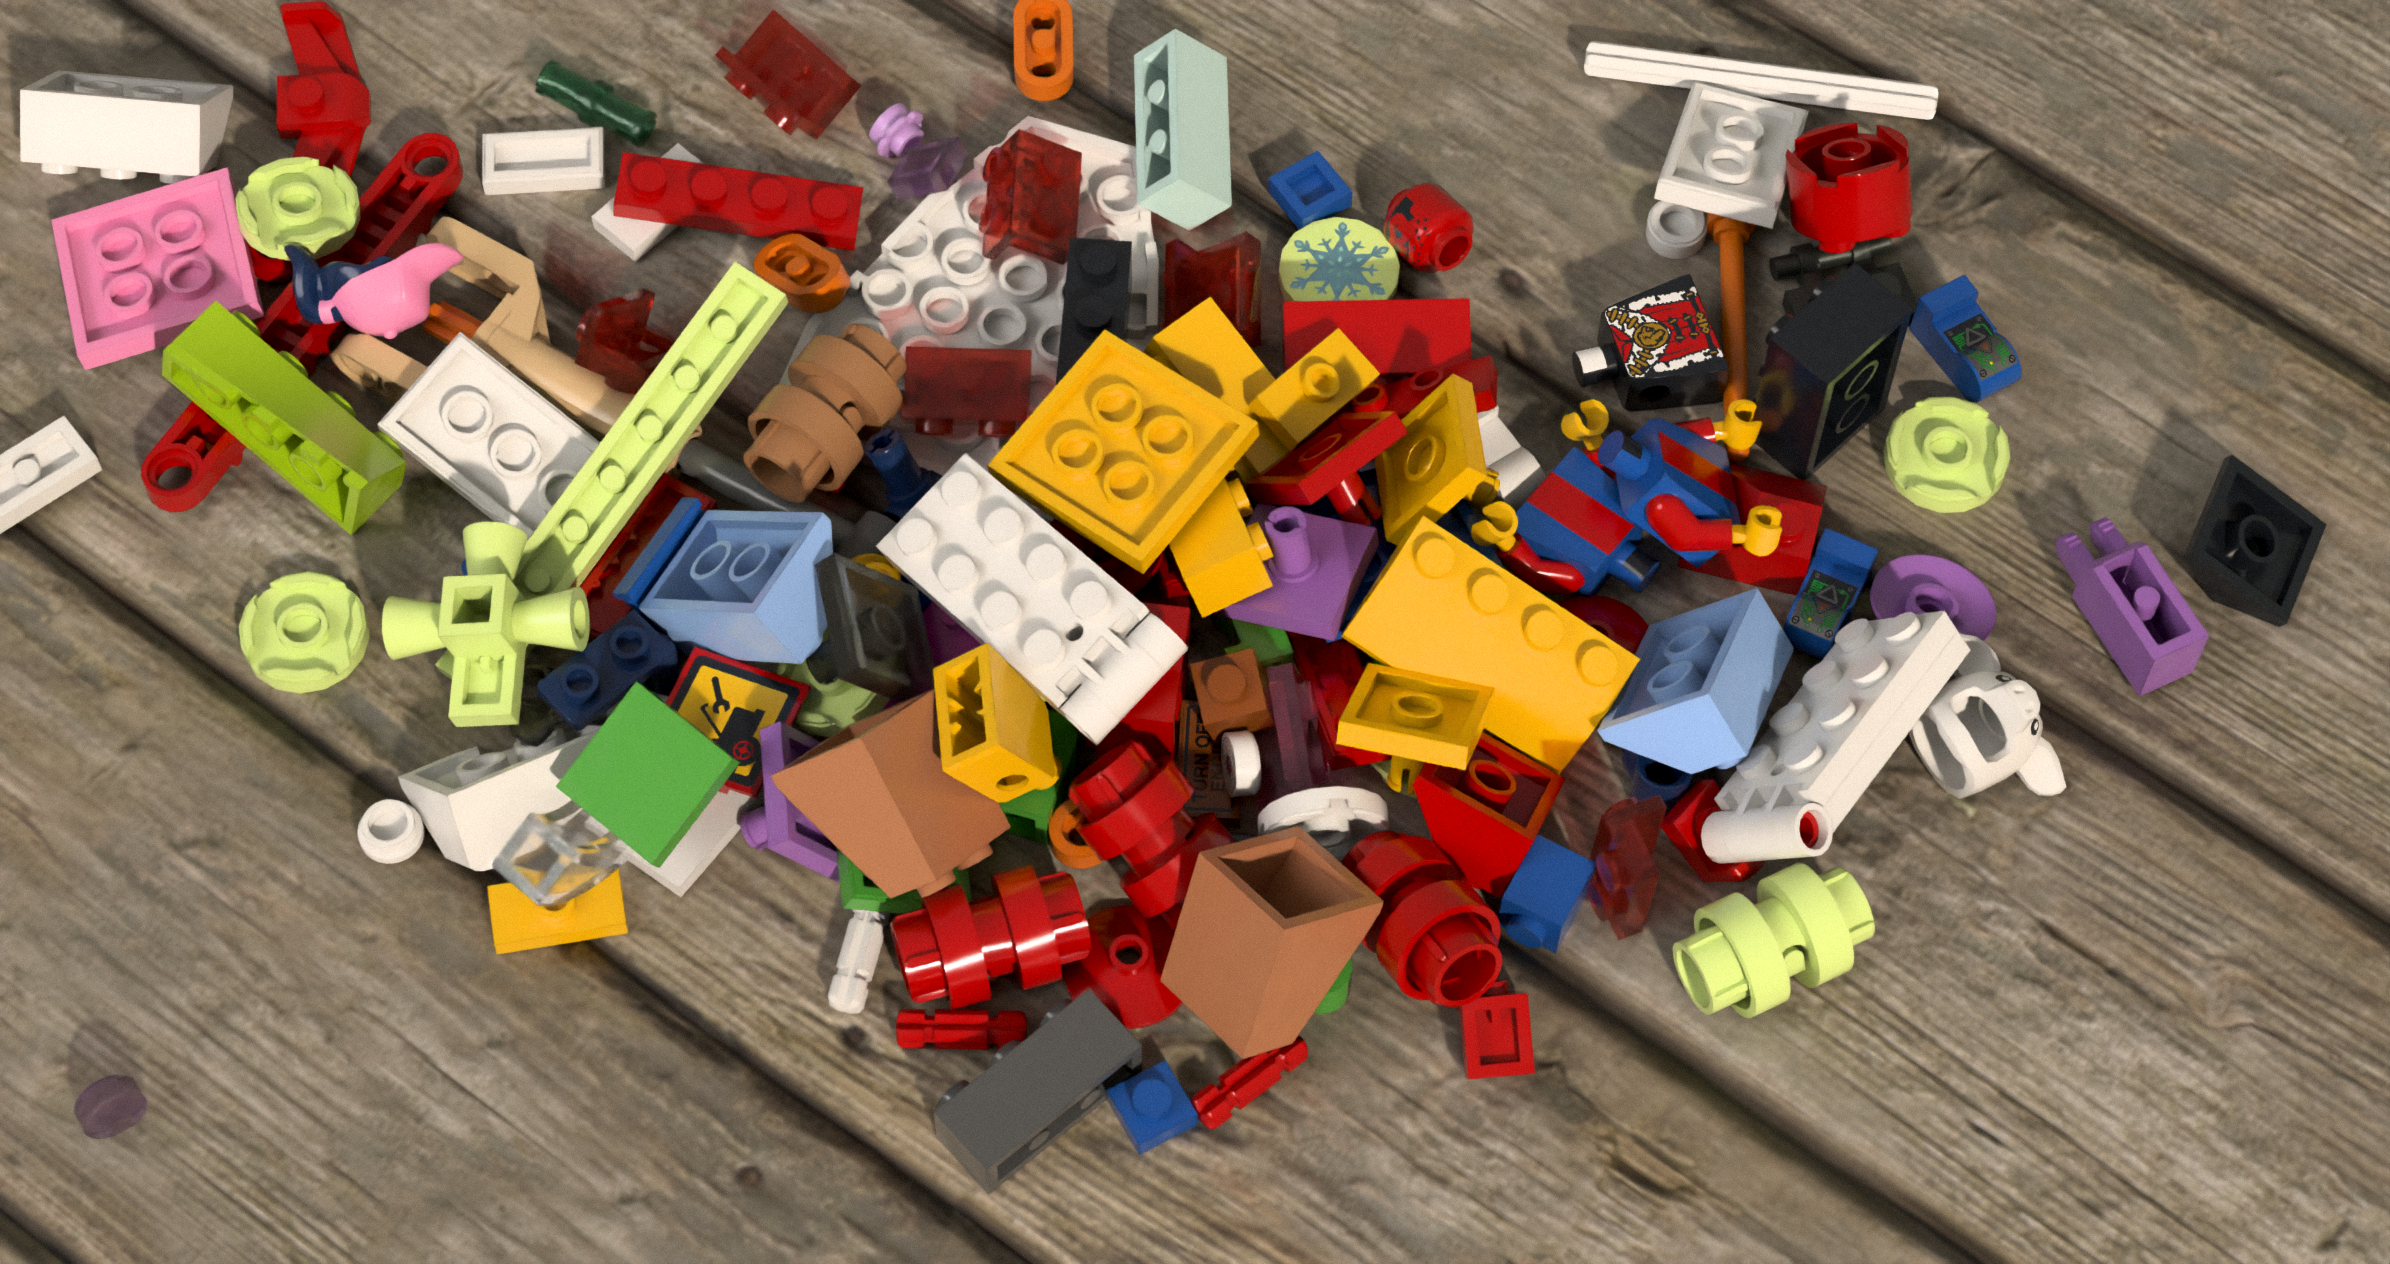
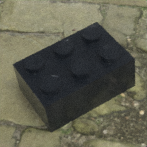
M1856 263L1837 279L1833 276L1825 278L1810 295L1806 307L1795 316L1790 313L1782 316L1766 336L1767 354L1757 374L1761 380L1758 393L1752 401L1756 404L1757 408L1751 422L1762 421V426L1754 443L1795 477L1806 481L1885 409L1912 308Z

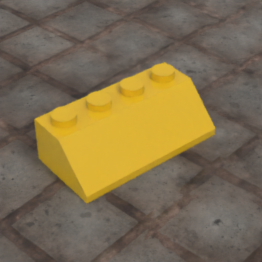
M1422 516L1405 533L1341 634L1342 638L1385 666L1495 688L1492 711L1483 731L1560 775L1607 714L1640 658L1425 516Z

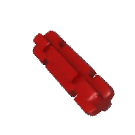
M904 1008L898 1012L896 1019V1040L901 1048L925 1049V1042L935 1043V1049L988 1050L989 1044H998L999 1050L1012 1040L1018 1039L1022 1042L1027 1038L1026 1014L1022 1011L999 1010L998 1017L989 1016V1010L935 1009V1015H925V1009Z
M1298 1035L1291 1045L1241 1059L1218 1077L1220 1083L1217 1086L1209 1083L1192 1097L1191 1104L1196 1110L1200 1122L1208 1129H1216L1233 1116L1230 1111L1234 1107L1241 1110L1282 1079L1279 1073L1283 1069L1286 1072H1291L1304 1062L1308 1057V1046L1303 1038Z

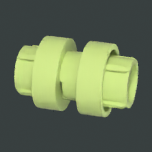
M1798 862L1761 879L1757 885L1758 903L1755 905L1744 895L1734 892L1698 909L1694 915L1695 934L1673 945V959L1678 975L1694 1004L1706 1015H1711L1725 1007L1731 1006L1741 1016L1752 1018L1789 999L1791 976H1794L1806 987L1815 988L1850 971L1854 964L1853 946L1873 937L1875 932L1871 908L1854 877L1841 866H1836L1817 875L1809 866Z

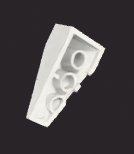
M653 692L664 702H666L669 697L666 695ZM621 701L581 731L572 729L564 732L561 728L536 731V728L515 734L517 741L513 745L514 748L502 752L480 755L477 746L460 751L399 776L401 788L414 809L419 813L422 822L446 859L474 871H485L499 867L510 860L509 852L530 844L576 804L560 791L556 785Z

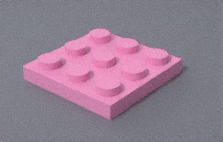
M228 167L51 220L76 353L84 370L168 346L215 300L230 313L239 311L250 320L264 317L249 245L239 231L235 201L237 192Z

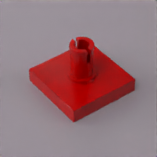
M1396 411L1340 413L1306 438L1291 452L1286 453L1248 481L1246 485L1256 501L1265 505H1312L1326 494L1342 521L1368 526L1371 522L1367 517L1371 516L1373 520H1377L1382 515L1383 510L1377 505L1357 471L1406 435L1408 431Z

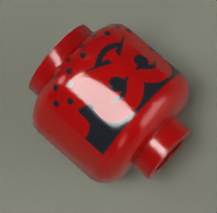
M1422 183L1404 189L1397 193L1389 203L1383 226L1384 237L1395 251L1419 272L1435 273L1453 269L1467 257L1473 243L1474 225L1471 214L1438 184Z

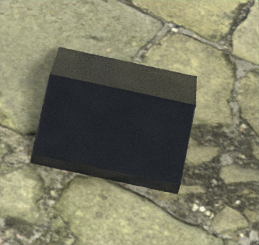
M2230 455L2223 460L2183 557L2212 601L2280 627L2287 624L2327 524L2235 456Z

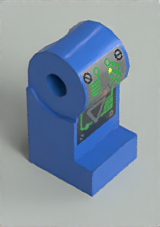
M1964 274L1919 297L1909 330L1962 395L1971 402H1979L2018 382L2021 379L2022 369L2017 353L2011 343L2004 336L1996 332V327L1977 304L1976 300L1979 292Z
M1825 527L1812 563L1783 627V631L1794 648L1823 660L1836 643V634L1850 622L1871 578L1879 549Z

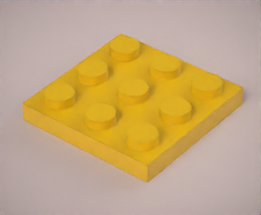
M1104 330L990 461L987 467L989 473L1008 490L1144 574L1259 437L1258 422L1107 330Z

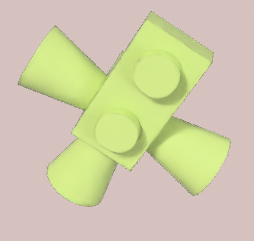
M478 522L466 526L462 531L467 576L443 577L441 603L389 596L384 604L382 614L383 641L387 654L392 660L444 647L454 656L448 718L456 727L519 724L526 643L584 651L588 643L590 631L588 602L583 589L579 586L525 600L513 581L527 541V535L521 529L506 523Z

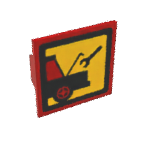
M694 647L666 703L740 762L719 792L727 794L730 789L756 799L763 786L760 730L780 721L792 727L811 691V686Z

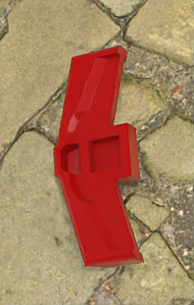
M322 1L282 4L280 12L299 75L277 76L276 126L280 139L299 138L293 158L308 157L319 159V166L328 167L333 170V165L345 171L351 178L366 127L371 124V95L362 82L343 18L330 5Z

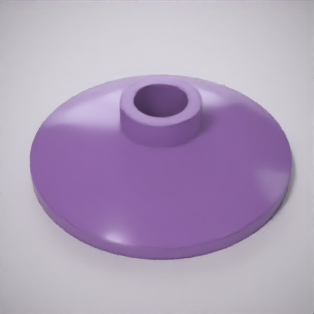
M1916 554L1896 558L1885 564L1878 571L1871 586V605L1878 620L1894 618L1906 612H1913L1916 615L1945 611L1960 634L1976 636L1984 642L1990 636L1995 625L1996 607L1987 587L1977 576L1963 566L1941 557Z

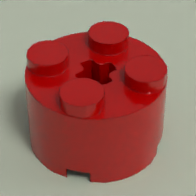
M1839 123L1810 130L1795 139V151L1792 153L1787 149L1785 154L1790 221L1793 228L1808 238L1818 240L1819 249L1827 253L1848 252L1855 247L1856 242L1873 240L1880 237L1897 238L1910 232L1912 193L1909 143L1906 137L1899 131L1876 124L1877 135L1858 133L1857 123Z

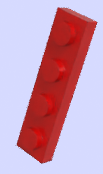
M623 152L614 198L613 216L768 239H777L788 234H801L820 246L854 251L863 187Z

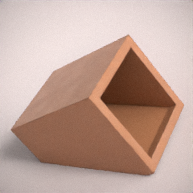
M935 688L845 726L771 775L775 786L890 899L917 889L920 897L923 898L945 888L956 880L952 869L955 867L958 870L966 869L990 856L993 850L989 843L1011 827L999 803L951 777L942 770Z
M1300 826L1201 851L1195 864L1160 981L1242 1059L1291 1045L1381 912L1384 901Z

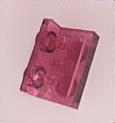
M1292 663L1266 668L1276 730L1254 735L1261 763V785L1256 793L1259 812L1269 803L1281 797L1311 788H1321V782L1330 780L1324 746L1322 742L1316 744L1313 742L1310 720L1319 719L1313 683L1311 680L1303 682Z

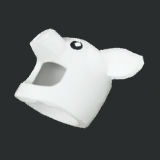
M1960 634L1971 651L1953 673L1956 678L1943 686L1909 731L1913 746L1923 764L1935 781L1947 793L1958 799L1983 791L2015 772L2027 788L2037 795L2053 796L2060 794L2066 788V783L2058 756L2052 745L2041 737L2043 722L2039 715L2040 701L2037 692L2027 682L2016 680L2013 675L2007 672H2001V666L1996 653L1984 641L1976 636Z

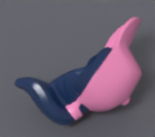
M430 243L415 247L396 259L381 256L362 265L335 261L320 267L305 249L294 244H288L284 247V251L292 263V282L296 304L305 320L317 325L345 321L349 326L371 336H384L387 339H393L398 333L426 320L430 311L431 283L464 259L457 249L449 245Z

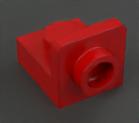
M1713 779L1698 780L1661 820L1659 826L1703 882L1738 883L1745 881L1762 868L1765 860L1719 864L1712 861L1706 855L1701 840L1702 826L1709 815L1714 812L1723 811L1714 800L1721 790Z
M1508 979L1496 980L1476 1000L1455 1007V1010L1459 1011L1466 1079L1535 1074L1528 993L1510 991Z

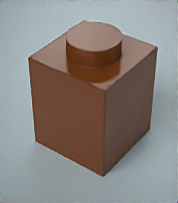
M1253 648L1190 664L1203 725L1216 745L1222 743V736L1226 732L1249 730L1253 735L1279 729L1265 669Z

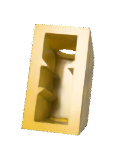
M987 642L933 668L942 770L997 803L1008 802L1034 789H1048L1056 783L1062 773V763L1053 754L1049 713L1045 702L994 647Z

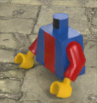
M1594 399L1580 403L1581 412L1587 418V428L1583 425L1581 418L1576 412L1566 414L1561 422L1562 432L1567 438L1573 441L1583 440L1585 447L1582 451L1573 447L1517 512L1509 504L1502 501H1497L1483 507L1482 512L1484 516L1489 518L1492 523L1488 520H1482L1473 524L1471 537L1480 546L1496 544L1498 558L1515 577L1538 592L1562 595L1572 594L1574 596L1591 598L1598 593L1611 576H1614L1636 592L1641 593L1654 578L1660 562L1637 547L1641 540L1643 528L1629 519L1621 508L1616 473L1598 461L1599 448L1606 438L1602 437L1601 434L1607 428L1609 417L1606 407L1601 402Z
M1740 399L1732 402L1727 410L1724 421L1712 423L1710 417L1680 423H1670L1662 418L1650 419L1631 437L1621 431H1613L1604 439L1599 448V463L1616 473L1621 508L1625 515L1698 568L1718 551L1733 550V544L1742 543L1748 552L1757 556H1767L1777 548L1780 540L1782 527L1779 525L1782 514L1774 507L1760 505L1752 508L1746 525H1741L1727 451L1722 446L1716 444V441L1723 440L1729 447L1738 450L1748 449L1754 444L1762 426V421L1751 422L1757 406L1750 400Z

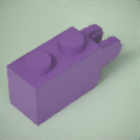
M2107 517L2089 524V536L2095 545V549L2099 551L2101 556L2099 559L2094 560L2086 546L2081 543V539L2073 532L2055 539L2058 558H2060L2061 563L2064 564L2066 571L2076 584L2072 594L2073 599L2139 697L2194 672L2209 634L2147 544L2137 541L2128 545L2119 530L2115 528V524L2111 522V519L2108 520Z

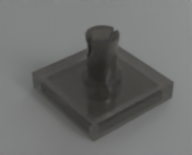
M836 553L816 563L815 569L830 639L821 643L818 649L806 658L808 669L813 677L820 683L825 682V685H830L839 678L900 703L934 689L933 668H935L917 588Z

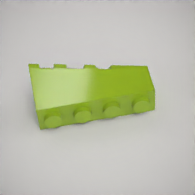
M215 300L163 350L161 374L351 536L402 486L407 462L403 459V453L399 446L386 434L379 431L373 434L355 419L356 414L353 408L340 395L333 391L325 393L310 381L305 367L293 355L286 351L277 353L264 342L256 325L239 311L230 313Z

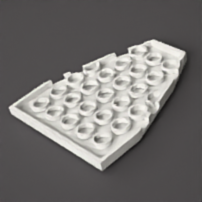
M1027 116L1008 131L1007 137L1003 142L998 145L989 146L973 159L974 168L952 186L945 181L917 206L881 244L882 254L864 273L856 270L850 277V287L843 301L836 308L824 313H815L809 319L779 384L791 385L788 377L789 366L814 336L825 334L838 337L848 324L857 323L865 325L887 338L898 349L906 362V372L897 382V386L902 394L903 406L886 429H893L894 432L898 431L901 434L903 441L919 467L935 471L943 476L966 453L989 473L987 465L1056 386L1070 238L1132 241V290L1127 343L1144 352L1152 337L1158 334L1159 259L1156 242H1154L1151 211L1137 204L1135 146ZM860 440L863 447V457L859 463L875 468L864 451L867 441ZM1016 495L1021 501H1023L1028 507H1030L1034 512H1036L1041 518L1050 521L1054 519L1042 510L1038 509L1034 505L1030 504L1026 500Z

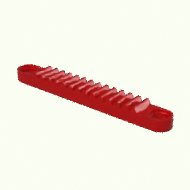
M423 133L405 143L360 197L361 219L354 236L339 250L314 259L320 267L335 261L362 265L381 256L396 259L404 254L406 250L409 251L415 248L419 234H428L432 218L458 188L463 178V166L455 142L442 134ZM437 156L447 161L445 169L435 175L425 176L415 171L417 164L427 157ZM291 281L264 313V317H261L255 325L260 331L261 339L277 353L286 351L293 355L305 367L308 375L312 376L316 370L318 358L320 356L327 358L330 354L331 342L335 338L341 340L344 337L347 323L339 321L333 324L317 325L305 320L297 307L293 292V282ZM192 401L146 456L141 466V478L151 502L159 509L168 512H184L194 508L208 495L231 465H240L243 450L246 446ZM182 466L192 471L191 478L182 487L167 489L159 485V479L167 469Z

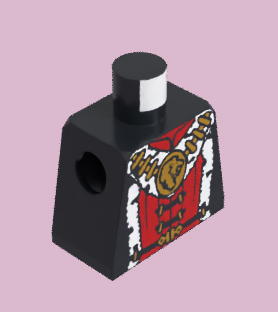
M1690 274L1677 277L1607 307L1601 313L1597 337L1598 346L1575 351L1572 354L1573 369L1580 387L1584 388L1612 380L1622 407L1630 412L1723 402L1729 366Z

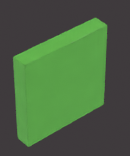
M636 681L556 787L647 862L660 868L740 762L646 686Z

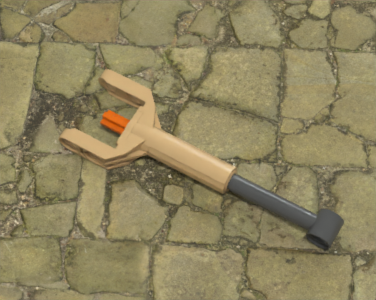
M444 216L440 218L426 235V243H441L457 249L464 259L448 271L502 301L484 322L443 300L439 305L433 303L430 306L429 318L422 325L423 331L448 345L461 332L601 442L638 391L551 345L542 293L532 260L453 218ZM369 334L346 335L331 354L335 365L348 378L393 404L400 400L428 368ZM700 425L697 426L663 472V474L666 473L675 479L684 473L752 511L823 512L831 520L834 571L838 575H840L846 563L855 556L864 553L884 556L876 545L897 524L887 516L873 511L865 512L858 523L855 524L809 498H806L801 503H794L778 497L760 484L743 462L702 441V428Z

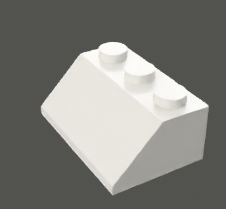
M58 70L20 89V162L41 163V171L51 174L77 173L78 167L100 168V176L109 179H132L137 177V172L159 173V180L168 184L203 175L217 165L233 100V85Z

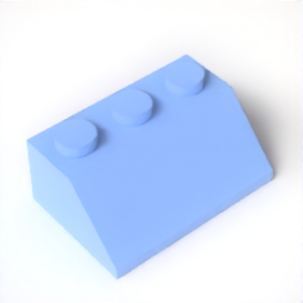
M707 510L641 603L639 609L671 639L674 645L686 657H689L694 647L733 660L802 664L806 658L818 649L823 640V632L836 615L831 520L823 512Z
M1755 588L1649 625L1635 653V656L1640 658L1609 711L1604 716L1598 729L1602 739L1605 742L1689 774L1715 766L1718 769H1727L1743 761L1751 751L1753 741L1763 719L1766 717L1768 707L1782 680V675L1794 650L1759 589Z

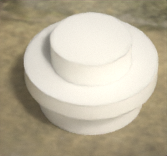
M386 799L376 802L367 809L359 822L357 835L362 850L369 858L380 863L393 864L402 862L417 852L424 839V825L419 813L412 806L398 800Z

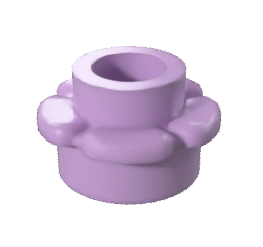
M897 103L884 111L875 121L869 133L870 139L878 145L877 153L886 158H890L894 154L899 158H905L914 152L924 138V132L921 130L922 113L918 110L910 111L903 103Z

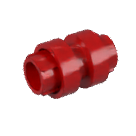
M1130 739L1103 754L1083 770L1071 783L1069 796L1083 813L1075 828L1100 861L1112 859L1120 854L1130 865V868L1120 880L1119 885L1144 918L1161 914L1171 929L1176 930L1199 852L1232 844L1236 841L1213 812L1205 813L1192 819L1183 805L1190 799L1195 788L1171 756L1166 755L1154 760L1141 742H1134Z
M1379 831L1361 839L1348 851L1341 864L1384 901L1380 914L1361 942L1367 949L1377 954L1380 965L1403 993L1416 1000H1430L1436 1006L1443 1005L1447 1007L1462 1006L1482 996L1496 981L1502 968V954L1497 948L1501 933L1500 922L1497 915L1474 888L1462 882L1458 870L1435 843L1424 837L1408 836L1404 832L1398 834L1394 831Z
M1029 864L992 874L993 896L972 900L968 903L961 884L958 883L947 886L929 896L920 897L922 909L896 915L890 923L900 970L910 1000L923 1003L946 997L950 1009L953 1010L990 1000L991 990L988 975L991 979L1013 973L1014 971L1022 991L1062 980L1061 965L1085 959L1092 950L1085 911L1073 876L1060 871L1037 877L1034 868Z

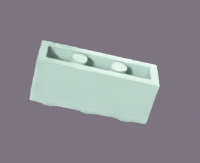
M1174 29L1134 55L1137 204L1191 231L1232 206L1227 57L1181 31Z

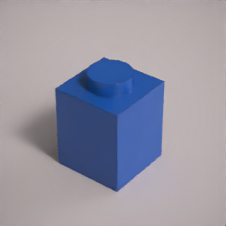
M1537 834L1502 897L1498 916L1500 927L1504 928L1513 940L1526 947L1539 948L1541 946L1556 954L1590 891L1596 862Z

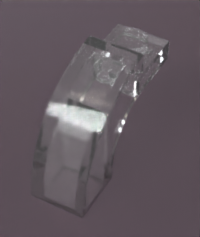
M571 800L549 813L537 814L530 812L492 862L491 866L538 906H552L574 899L598 885L632 857L635 851Z

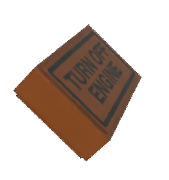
M1182 700L1178 767L1195 788L1194 793L1183 807L1192 819L1202 814L1213 812L1225 828L1239 829L1241 797H1231L1227 791L1222 769L1221 744L1216 745L1204 727L1198 701Z

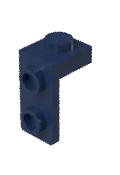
M633 609L590 642L584 651L577 652L539 681L537 684L538 694L574 730L581 731L622 700L636 681L646 686L652 692L669 696L679 678L678 661L680 660V654L674 643L664 632L658 629L655 630Z

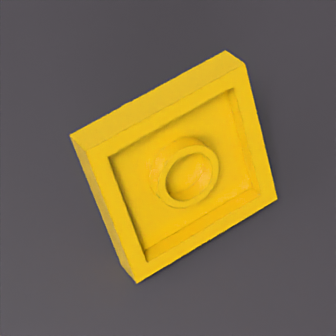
M1451 374L1401 420L1408 433L1374 458L1381 509L1383 510L1385 538L1397 546L1405 533L1422 516L1435 523L1461 499L1471 502L1472 505L1478 508L1488 506L1498 493L1500 480L1497 477L1499 473L1491 468H1486L1473 385L1471 382L1455 374Z
M1368 663L1339 720L1336 744L1392 755L1390 772L1387 777L1388 786L1396 792H1401L1403 777H1408L1409 775L1407 794H1415L1412 785L1425 762L1466 770L1492 711L1495 688Z

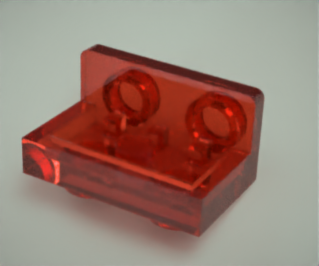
M774 9L736 54L724 46L715 54L716 57L730 68L724 78L750 100L757 93L770 103L763 113L789 135H792L798 127L817 140L862 86Z
M1018 129L1000 148L995 147L991 150L983 167L982 175L983 180L987 182L986 204L980 214L978 225L979 231L983 233V257L995 260L1009 246L1061 265L1068 261L1070 238L1077 237L1081 152Z
M1244 231L1198 252L1179 238L1166 242L1165 269L1163 272L1165 283V318L1163 329L1211 297L1251 349L1261 345V241L1247 231Z
M642 288L595 304L588 309L582 316L577 328L576 340L580 345L574 363L604 376V383L614 390L627 394H637L677 340L646 326L655 293Z
M906 346L905 362L907 369L905 372L904 405H901V419L905 424H915V434L950 436L953 435V425L978 426V436L1011 438L1016 433V427H1021L1029 418L1032 380L1031 350Z
M1660 795L1643 801L1636 797L1624 799L1612 805L1601 815L1589 859L1596 862L1592 883L1588 886V894L1595 914L1601 921H1609L1618 940L1642 932L1660 873L1652 859V854L1667 808Z

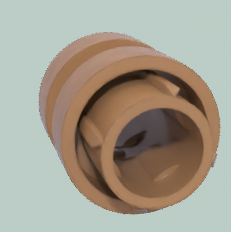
M857 323L848 324L838 337L825 334L814 336L789 366L788 377L791 385L779 384L774 386L748 418L749 431L755 441L745 452L743 458L747 469L754 478L773 494L794 503L803 502L814 488L825 491L838 489L863 457V447L860 440L868 441L874 434L886 429L903 406V398L897 382L904 375L907 367L898 349L877 331Z

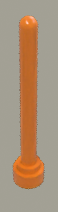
M1706 212L1707 231L1713 236L1714 242L1719 245L1722 352L1729 366L1727 384L1723 394L1725 419L1727 410L1732 402L1740 399L1748 400L1744 244L1755 230V224ZM1725 444L1727 456L1731 462L1741 463L1748 458L1750 448L1738 450Z

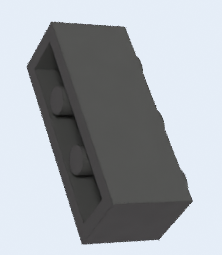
M1090 989L1073 1002L1070 999H1064L1054 1005L1043 1017L1040 1023L1041 1027L1022 1042L1015 1039L1005 1044L992 1057L989 1068L971 1083L967 1080L958 1082L941 1097L937 1104V1110L934 1111L937 1139L988 1195L1107 1100L1106 1090L1142 1072V1044Z

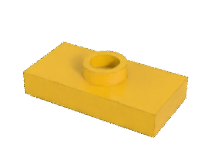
M1337 328L1259 393L1248 406L1291 452L1373 383L1380 373L1347 336Z
M618 865L487 886L494 947L497 955L628 933L621 874Z

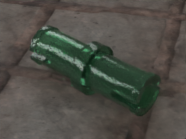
M554 59L546 63L537 78L535 92L538 95L545 96L577 113L578 120L589 127H594L598 124L627 139L637 147L644 145L656 125V120L654 119L657 117L655 112L646 110L614 93V87L602 79L593 82L562 66L560 62Z

